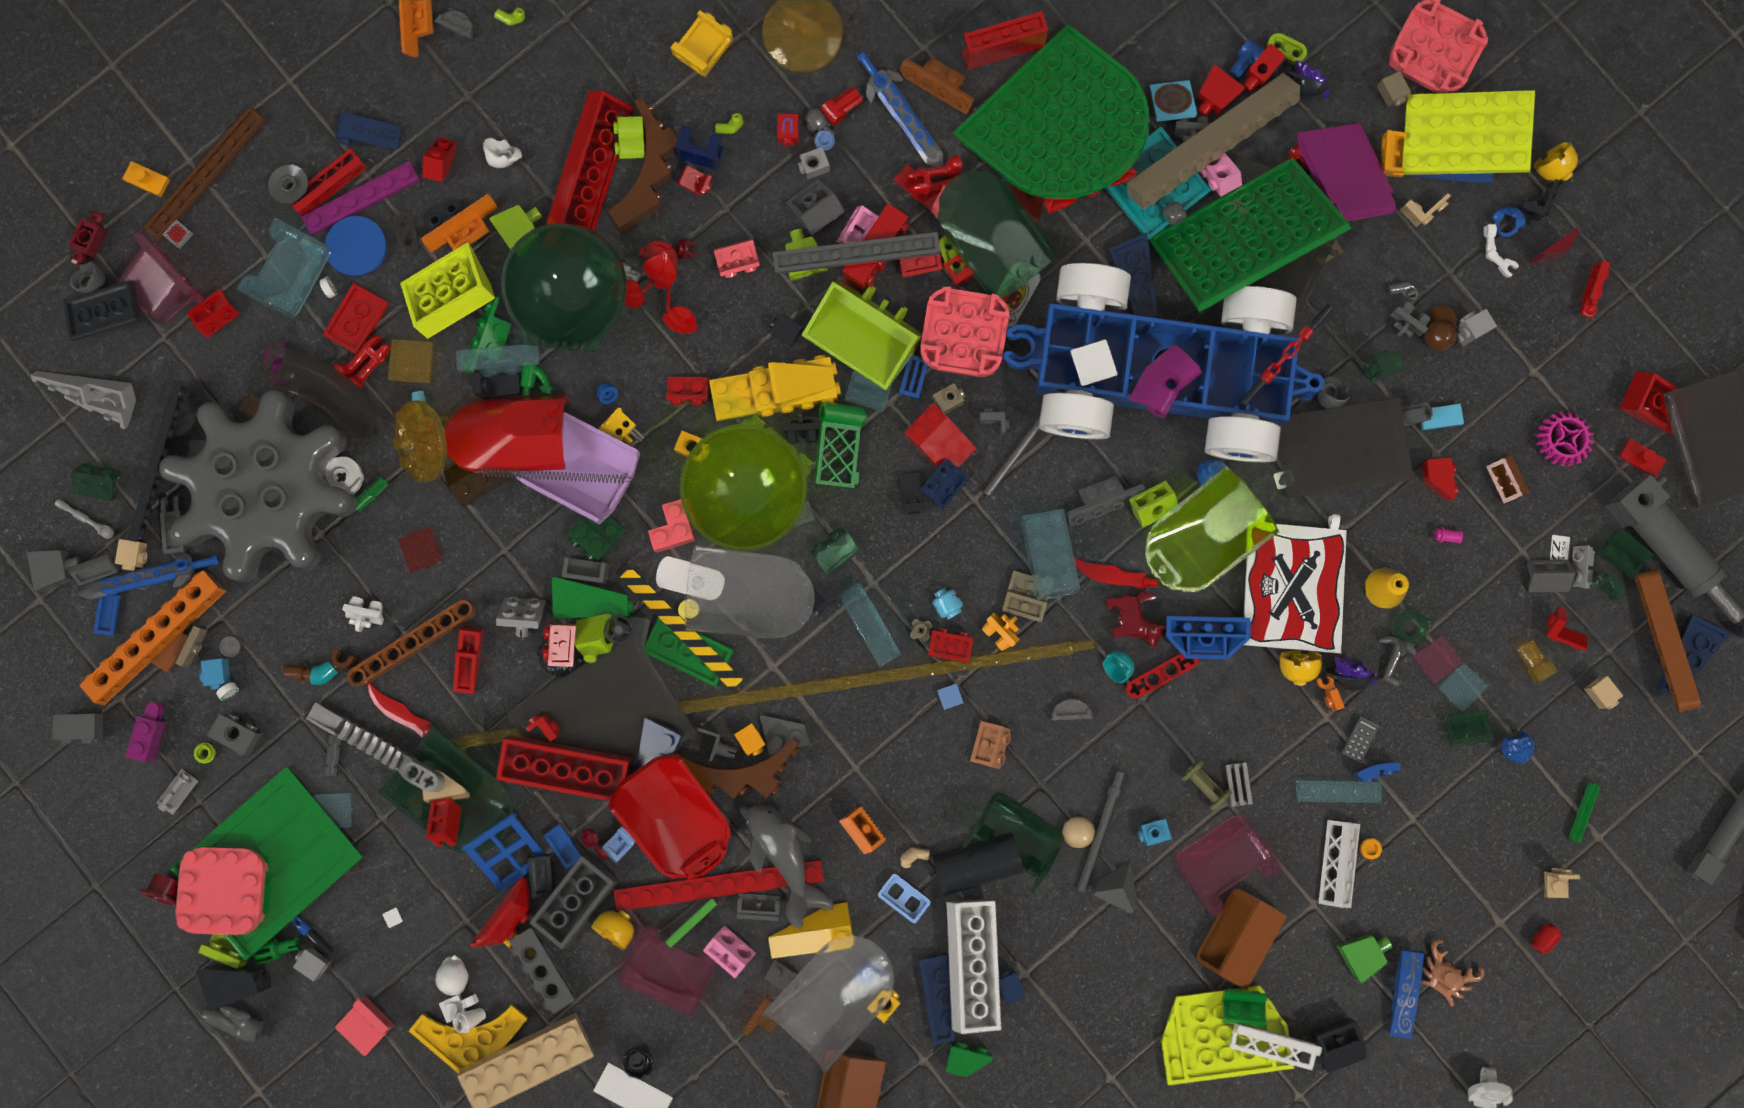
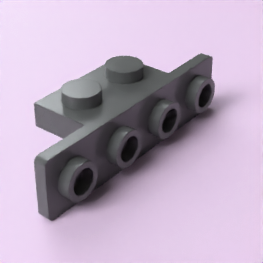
M1114 476L1079 489V496L1084 506L1067 512L1068 523L1070 526L1080 525L1090 519L1101 517L1114 510H1120L1130 505V498L1146 491L1145 486L1140 484L1124 490L1118 477Z

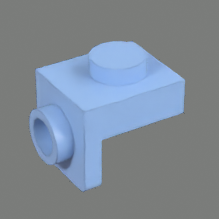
M621 826L601 849L617 863L631 849L635 841L626 829Z

